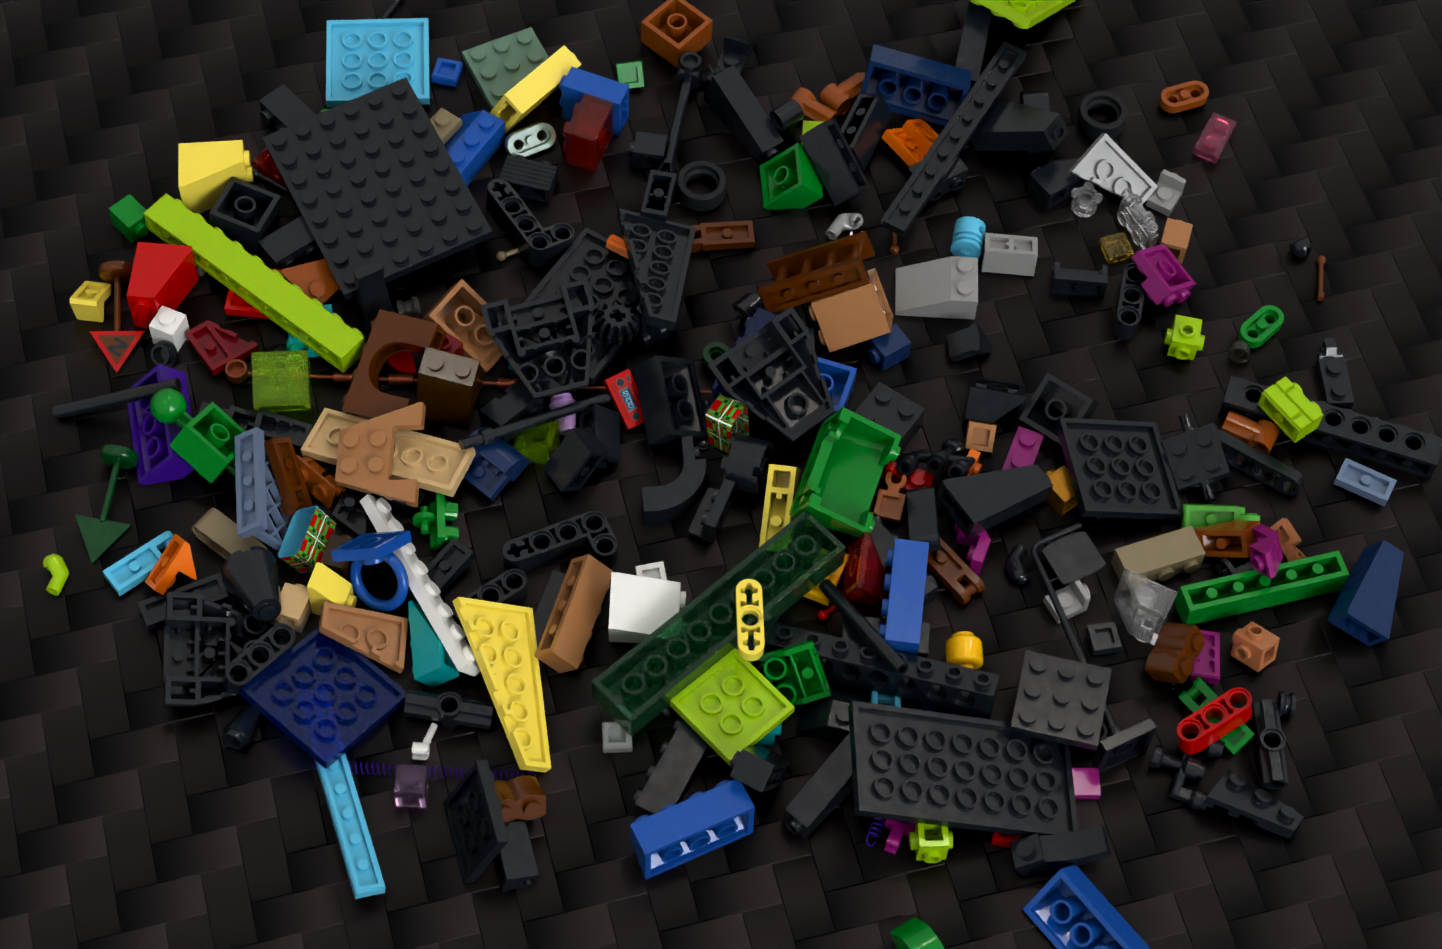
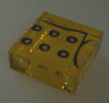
M1125 232L1101 237L1099 240V245L1108 264L1132 258L1134 254Z

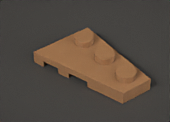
M324 601L321 606L320 633L400 674L404 669L408 618Z

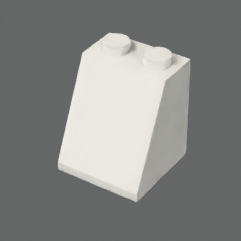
M611 572L609 642L678 645V636L684 637L685 619H679V608L685 609L686 591H680L681 582Z

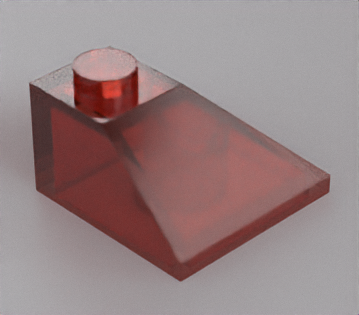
M864 532L849 545L842 594L849 601L874 606L885 598L887 592L883 590L885 570L871 533Z

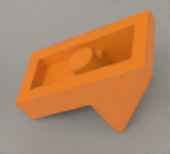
M174 534L145 580L148 586L162 595L173 586L178 571L197 580L190 544L177 534Z

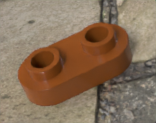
M1189 81L1171 86L1162 91L1159 104L1164 111L1169 113H1178L1196 108L1206 103L1209 89L1200 81Z

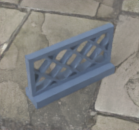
M255 427L234 436L237 535L244 539L254 536L279 551L283 541L278 531L284 540L293 515L286 516L282 512L281 505L283 499L267 456L264 444V431ZM267 465H269V467H270V469H271V471H272V473H273V475H274V478H273V476H272V474H271V472H270V470H269V468H268ZM268 489H269L270 492L272 493V495H273V497H274V499H275L276 502L273 501V499H272V497H271V495H270ZM269 513L271 514V516H272V518H273V520H274V522H275V524H276V527L274 526V524H273V522H272V520H271V518H270V516H269Z

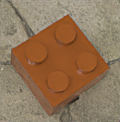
M667 0L641 22V42L678 68L680 57L687 52L697 53L712 40L713 20L685 0Z

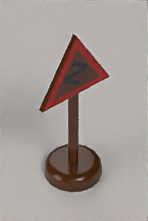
M117 260L102 263L98 269L99 277L103 281L114 284V331H89L116 374L119 373L145 331H121V284L129 283L133 264Z

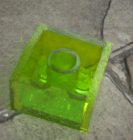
M307 350L251 352L253 407L256 412H258L259 408L270 412L312 410L310 358Z

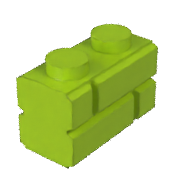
M1286 376L1276 382L1275 385L1265 389L1258 402L1261 409L1294 443L1316 430L1323 417L1319 405L1316 402H1310L1303 394L1302 388L1297 383H1292Z

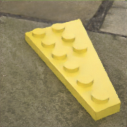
M457 597L452 602L520 770L546 773L551 769L539 659L535 657L537 641L533 608Z

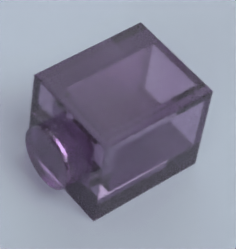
M397 764L394 788L396 806L426 808L429 782L427 766Z

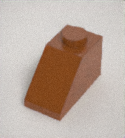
M1234 520L1196 528L1194 531L1206 553L1205 557L1249 558L1251 556L1249 545L1253 544L1255 539L1252 528L1260 525V521Z

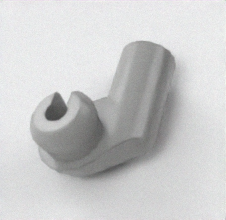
M859 213L840 214L825 233L829 239L836 240L842 231L858 229L863 224V217Z

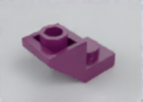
M955 523L954 530L958 531L956 542L970 547L966 560L970 561L969 568L979 576L991 539L986 530L967 539Z
M1260 524L1252 528L1255 539L1253 544L1249 545L1252 556L1250 557V562L1256 572L1271 579L1277 574L1283 554L1278 532Z

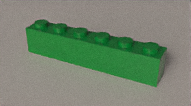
M1338 550L1281 563L1276 576L1271 579L1255 570L1181 586L1174 603L1182 624L1194 625L1341 591L1349 576V572Z

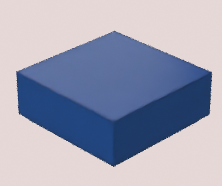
M438 57L431 76L432 82L457 87L463 70V62Z

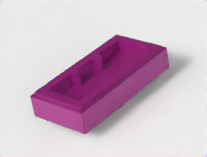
M1200 630L1205 636L1204 647L1193 661V671L1189 675V681H1194L1199 676L1205 683L1218 685L1220 680V633Z

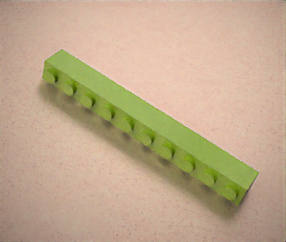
M166 193L144 212L148 230L167 244L192 246L197 266L342 373H345L362 356L361 352L365 344V338L358 329L350 328L336 313L331 314L324 309L317 299H311L305 295L298 285H291L280 272L275 269L271 270L265 266L258 256H252L246 252L239 242L231 241L218 227L213 228L206 223L199 213L191 212L180 199H174Z

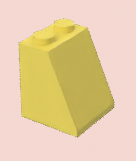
M243 140L178 143V187L182 202L191 212L200 214L212 209L231 177L247 183L253 182L249 150H244Z

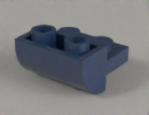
M481 427V428L475 430V431H474L472 434H470L469 436L478 434V431H479V430H482V429H485V428H488V427ZM499 438L493 444L474 447L476 455L464 479L493 501L510 480L514 482L531 460L503 438Z

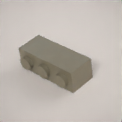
M1191 525L1117 548L1114 551L1111 564L1124 590L1131 588L1141 589L1150 582L1156 580L1166 581L1176 574L1182 572L1192 573L1198 570L1206 553Z

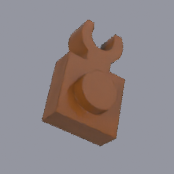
M888 472L885 478L888 489H879L873 513H876L881 520L900 524L907 498L906 494H902L900 491L906 487L907 478L906 475H902L901 482L894 484L891 482L892 472Z

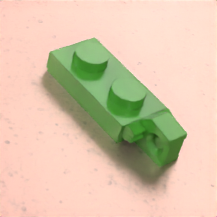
M1182 504L1181 529L1191 525L1193 529L1234 520L1260 521V515H1257V513H1245V507L1238 505Z

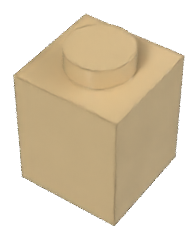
M285 582L280 593L281 612L274 621L288 624L294 631L302 633L312 611L308 589L302 584L293 585Z

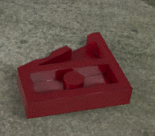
M210 320L185 332L187 341L213 376L223 372L229 361L233 359L244 360L259 352L256 342L251 341L249 343L238 338L237 333L228 329H222L218 324Z

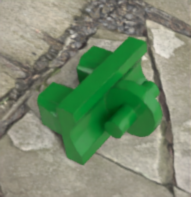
M436 493L435 501L428 506L420 507V512L413 516V525L421 528V534H429V550L438 551L442 544L447 545L452 538L458 540L459 528L457 526L445 525V520H456L458 503L445 501V495Z

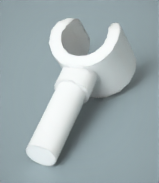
M431 723L423 743L413 742L412 759L427 760L429 758L430 744L438 727L437 724Z

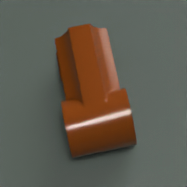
M856 73L839 85L835 83L829 84L821 92L820 101L838 112V117L845 115L851 109L860 93L865 73Z
M798 88L790 97V99H794L800 104L804 113L803 120L825 122L837 119L838 112L816 101L814 94L806 88Z
M1231 410L1221 428L1222 431L1268 455L1280 433L1278 426L1271 421L1260 420L1256 422Z

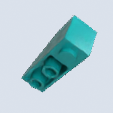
M412 600L409 601L408 620L410 623V646L412 649L414 680L433 688L459 677V671L420 604Z

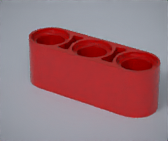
M1241 687L1230 689L1183 719L1177 726V739L1180 750L1186 754L1199 753L1246 723L1252 716V697L1250 692ZM1236 703H1241L1245 705L1242 708L1233 707V705ZM1213 718L1221 720L1218 723L1209 722V720ZM1187 734L1197 735L1193 739H1188L1184 737Z

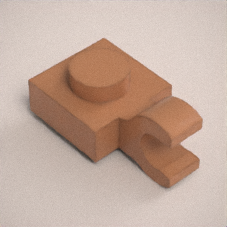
M1287 518L1280 519L1270 527L1278 532L1282 553L1286 556L1288 562L1306 558L1296 547L1302 540Z

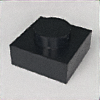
M1115 622L1087 625L1086 634L1092 656L1121 651L1122 645Z

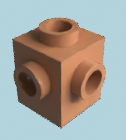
M1252 621L1245 627L1237 629L1231 639L1233 643L1231 656L1259 672L1275 660L1280 638Z

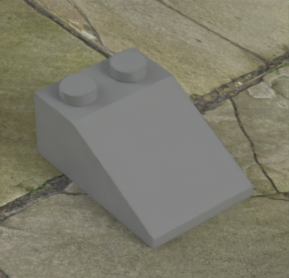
M950 256L896 268L895 315L975 319L978 305V258Z

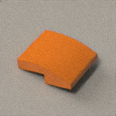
M911 119L906 120L902 128L887 129L881 138L910 167L922 161L939 135L924 120Z

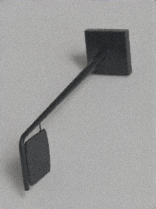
M1078 522L1035 542L1031 548V554L1077 661L1089 664L1051 584L1056 579H1059L1061 584L1073 583L1096 573L1106 564L1086 532H1072L1082 527L1081 523ZM1068 533L1071 534V535H1068V536H1066V537H1063V538H1061V539H1059V540H1057V541H1055V542H1053V543L1051 542L1052 540H1054V539H1056V538H1059V537H1061V536H1063V535H1065V534H1068ZM1047 542L1049 545L1042 550V554L1057 578L1049 580L1037 554V548ZM1106 702L1103 722L1108 732L1106 734L1107 738L1100 741L1091 767L1098 768L1099 774L1147 752L1157 728L1152 719L1149 718L1123 730L1121 726H1117Z

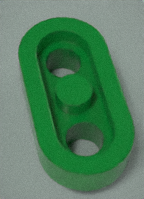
M1273 305L1261 307L1242 324L1238 334L1239 341L1248 348L1260 347L1281 328L1284 321L1283 312Z

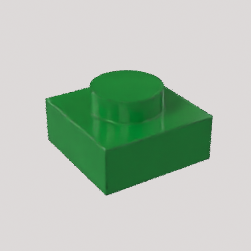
M640 60L615 63L617 82L629 85V89L644 87L642 62Z

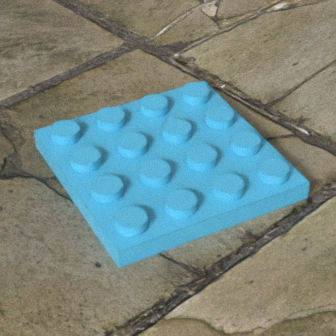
M428 18L327 20V107H336L405 77L421 105H430Z

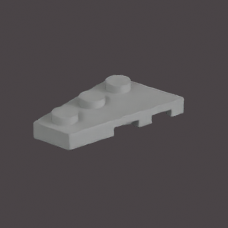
M1102 133L1068 171L1138 206H1142L1158 188L1150 177L1106 133Z

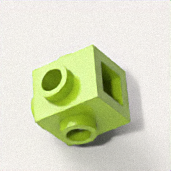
M1181 315L1175 316L1172 328H1167L1164 344L1169 345L1168 356L1194 361L1197 350L1202 351L1205 335H1200L1202 319Z
M916 823L914 832L909 833L910 850H915L916 861L924 860L926 863H938L941 860H946L948 850L953 849L952 831H948L947 826Z

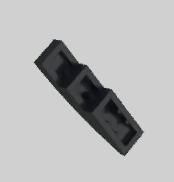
M202 402L198 414L203 409H205L209 405V403ZM230 405L229 410L219 407L245 431L255 427L263 430L265 441L272 438L290 436L294 450L302 448L312 428L311 424L259 408L258 413L233 405Z

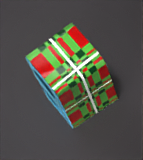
M317 505L297 510L291 519L278 552V557L299 573L313 571L316 562L320 563L330 535L335 530L336 523Z

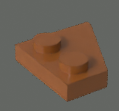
M324 259L285 268L280 271L287 282L291 285H298L305 295L311 299H317L322 305L340 290Z

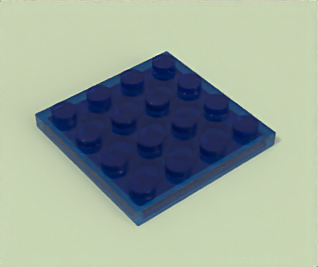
M319 627L241 689V696L325 769L405 702L407 692L363 654L320 633Z

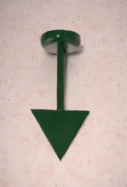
M104 445L100 449L99 457L102 462L113 467L100 519L75 514L92 565L131 527V524L107 520L119 469L134 468L139 460L138 453L127 447Z

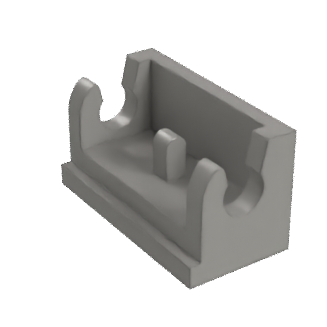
M985 233L981 272L1034 276L1038 257V237Z

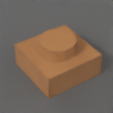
M968 420L964 448L992 453L996 424Z

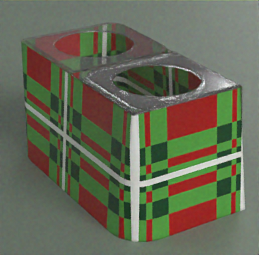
M719 394L705 414L708 444L729 454V444L733 433L749 436L748 408L739 401Z

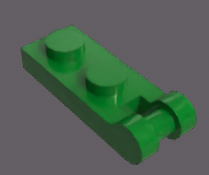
M1199 676L1192 682L1194 685L1187 692L1183 691L1178 696L1193 713L1219 697ZM1203 693L1207 699L1199 706L1195 699ZM1217 718L1209 720L1210 723H1218L1221 721ZM1244 723L1222 737L1220 741L1225 742V746L1236 755L1256 734Z

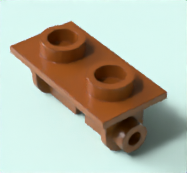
M297 455L308 491L330 509L334 497L340 498L346 490L335 482V478L331 474L323 477L326 470L312 457L304 456L301 458Z

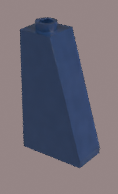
M1385 540L1364 547L1328 616V621L1367 646L1388 640L1391 632L1404 552Z

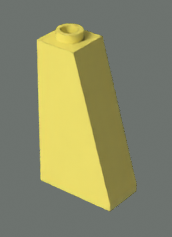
M565 45L562 46L504 94L490 114L505 121V134H507L559 87L563 75L567 76L571 67L579 68L581 63L573 52L569 51Z

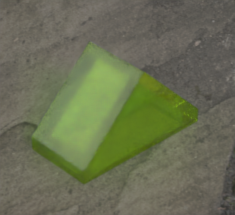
M552 421L522 431L516 437L513 447L532 462L545 465L549 460L550 454L559 447V423Z

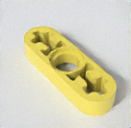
M744 579L738 583L735 595L737 650L740 657L744 660L755 661L763 655L765 645L762 587L756 580ZM749 589L753 594L752 605H746L745 590ZM746 614H753L758 618V622L755 625L749 626L742 622V617ZM748 635H753L755 648L752 651L747 646Z

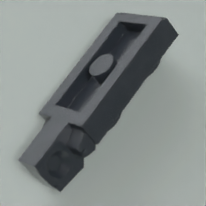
M1323 338V343L1320 345L1321 353L1317 355L1316 367L1324 402L1339 408L1353 407L1355 402L1345 357H1343L1342 352H1337L1334 338Z

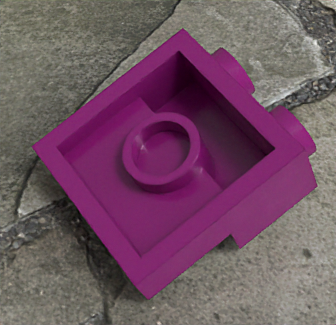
M1165 244L1139 250L1132 256L1138 270L1147 276V279L1141 286L1145 289L1147 297L1155 302L1156 305L1163 304L1165 307H1168L1175 301L1178 303L1183 302L1191 295L1190 290L1196 283Z

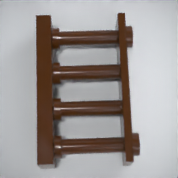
M866 231L767 261L766 264L774 282L760 286L759 293L768 313H775L788 309L791 306H798L869 284L870 277L862 260L875 256V251Z

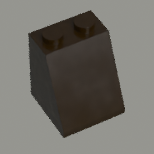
M429 347L425 348L418 372L416 403L423 402L425 404V419L466 430L470 429L484 381L480 361Z

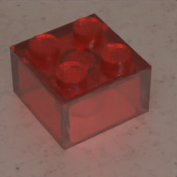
M585 93L581 102H576L571 121H567L564 125L562 133L565 137L563 152H566V164L595 173L614 135V102Z

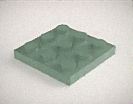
M532 27L462 51V59L491 110L504 94L549 58Z

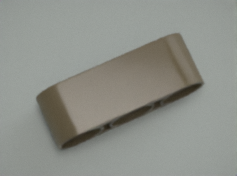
M213 507L191 527L199 540L225 560L240 549L244 552L251 550L250 547L254 546L266 548L253 536L244 539L237 535V524Z

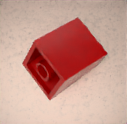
M137 243L127 291V300L134 326L149 329V324L162 305L176 310L198 282L199 276L192 246Z

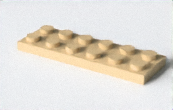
M324 408L300 449L302 456L312 457L315 460L336 465L340 429L369 419ZM411 430L396 431L391 480L417 479L420 483L419 488L453 497L476 455L475 448L461 450L459 443Z

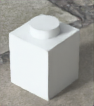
M163 305L149 324L153 344L163 340L170 341L175 345L177 353L186 340L185 332L190 330L185 314Z

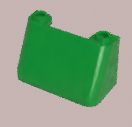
M844 407L828 417L821 425L790 509V517L801 522L859 538L869 535L875 526L873 513L869 511L884 466L890 461L894 462L900 453L901 447L898 445L901 435Z

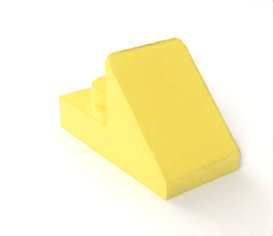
M84 281L70 297V305L78 320L102 323L104 321V302L112 294V284Z

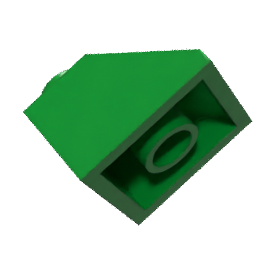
M796 143L760 165L764 209H804L823 198L821 178L817 176L809 155L806 154L800 143Z

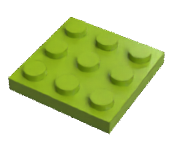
M736 648L731 650L670 700V706L729 766L737 751L741 752L744 748L753 747L794 713L795 707L749 661L740 657Z

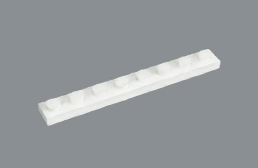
M367 494L360 500L377 532L404 530L401 523L393 517L390 512L392 508L384 498H376ZM410 542L392 553L404 565L411 591L457 670L475 677L481 671L471 647L464 638L466 634L454 621L452 609L440 597L441 591L439 587L427 575V567L414 553L416 548Z

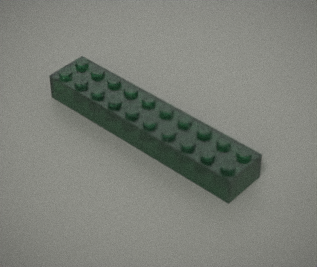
M805 510L592 681L593 699L630 736L634 735L666 709L673 697L731 650L737 649L735 595L736 587L740 581L753 579L761 585L765 628L844 563L846 547ZM745 590L746 605H752L753 594L751 590ZM746 614L742 617V622L752 626L758 622V618L753 614ZM748 635L749 641L751 638H753V635Z

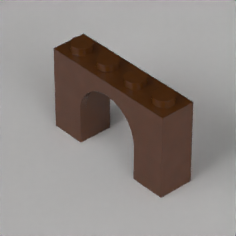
M379 309L377 317L372 321L368 341L363 345L359 365L353 372L349 392L343 398L342 411L358 417L372 419L414 404L410 399L381 392L379 388L381 368L390 357L400 352L408 351L424 355L426 347L441 350L447 335L445 330L438 323Z

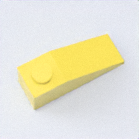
M769 464L759 542L760 548L785 551L788 549L793 518L789 514L799 486L801 471L798 467Z

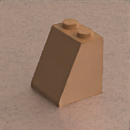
M876 268L867 271L870 277L869 284L811 301L809 306L810 315L813 321H818L821 329L818 330L820 341L823 346L827 345L829 352L891 332L893 314Z

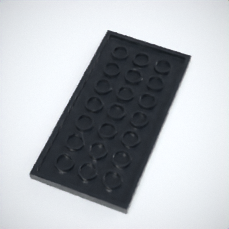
M852 701L848 705L855 815L1020 836H1030L1036 833L1039 835H1054L1079 831L1070 745L1009 732L1011 722Z

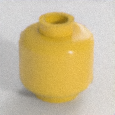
M956 632L946 641V663L976 670L983 665L982 642L972 632Z

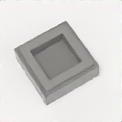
M631 721L602 722L603 753L633 751Z

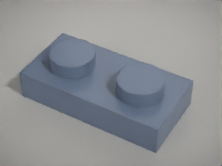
M1345 458L1334 484L1385 507L1397 480Z

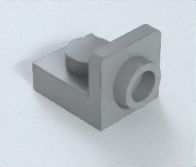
M1162 170L1156 184L1158 188L1147 199L1145 206L1169 217L1183 193L1186 180L1176 173Z
M1078 580L1055 591L1067 619L1087 611L1091 594L1085 583H1081ZM1046 595L1043 602L1057 624L1061 622L1050 596Z

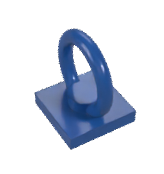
M409 530L363 533L331 550L333 562L352 561L350 565V581L354 592L365 605L377 611L387 612L397 609L405 601L409 589L408 575L400 559L392 552L412 542ZM383 561L390 565L397 579V591L391 599L380 600L373 597L367 591L361 578L362 565H373Z

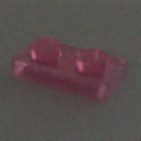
M1213 112L1192 154L1216 164L1237 122Z

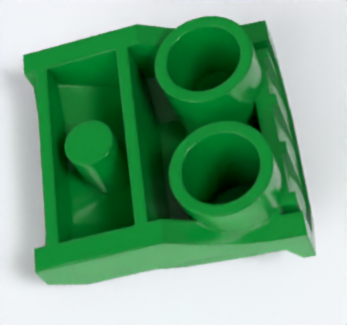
M813 640L804 641L776 651L766 652L759 658L761 666L764 667L765 677L793 706L831 696L829 684Z

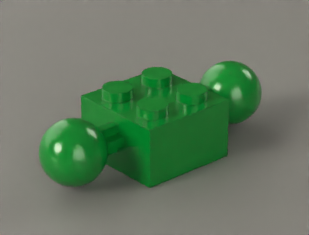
M165 388L156 392L150 402V410L153 417L164 424L176 423L182 429L169 446L210 483H213L227 469L235 476L234 485L236 489L234 436L246 431L213 401L193 418L186 412V400L179 391Z

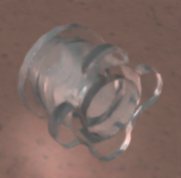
M1086 182L1084 186L1072 189L1071 197L1074 198L1071 202L1072 211L1080 217H1090L1095 214L1097 204L1102 201V194L1097 193L1094 185Z

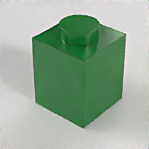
M130 194L108 208L112 224L132 243L149 233L150 230L147 229L144 217L146 209Z

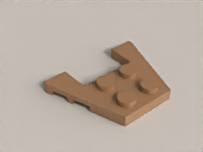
M418 402L340 429L335 482L339 486L367 494H377L391 501L394 499L405 502L409 506L418 507L420 485L418 480H391L395 433L402 430H424L425 404Z

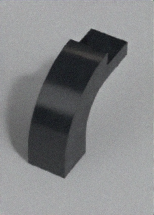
M681 436L683 470L679 477L667 485L642 487L641 503L644 525L663 524L676 520L690 511L701 497L705 485L706 459L699 458V447L693 446L692 436Z

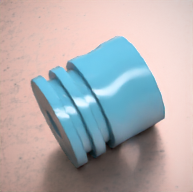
M970 216L957 219L950 247L951 253L957 257L979 258L982 253L986 231L985 223L978 218Z

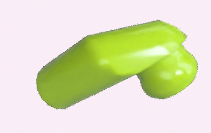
M51 554L43 560V566L47 567V570L52 574L46 591L58 596L69 576V570L60 555Z

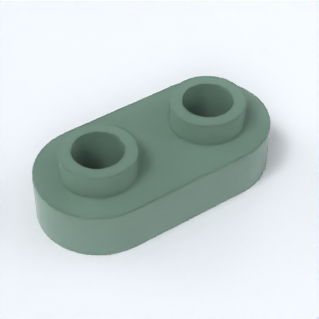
M538 122L509 134L505 140V149L511 156L522 155L527 157L551 147L556 139L555 130L547 123ZM542 130L544 137L539 140L537 133ZM516 140H519L521 143L518 149L514 148Z

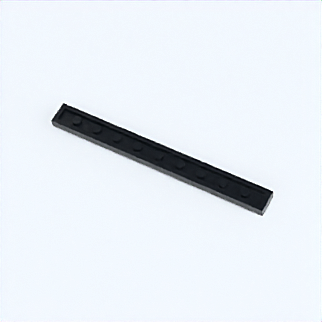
M1005 41L1003 42L881 219L880 226L904 237L1025 60L1026 51Z

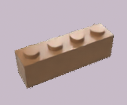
M590 554L571 559L535 654L536 658L558 673L576 670L581 665L584 650L593 634L594 623L601 613L603 599L610 588L611 572L613 571Z

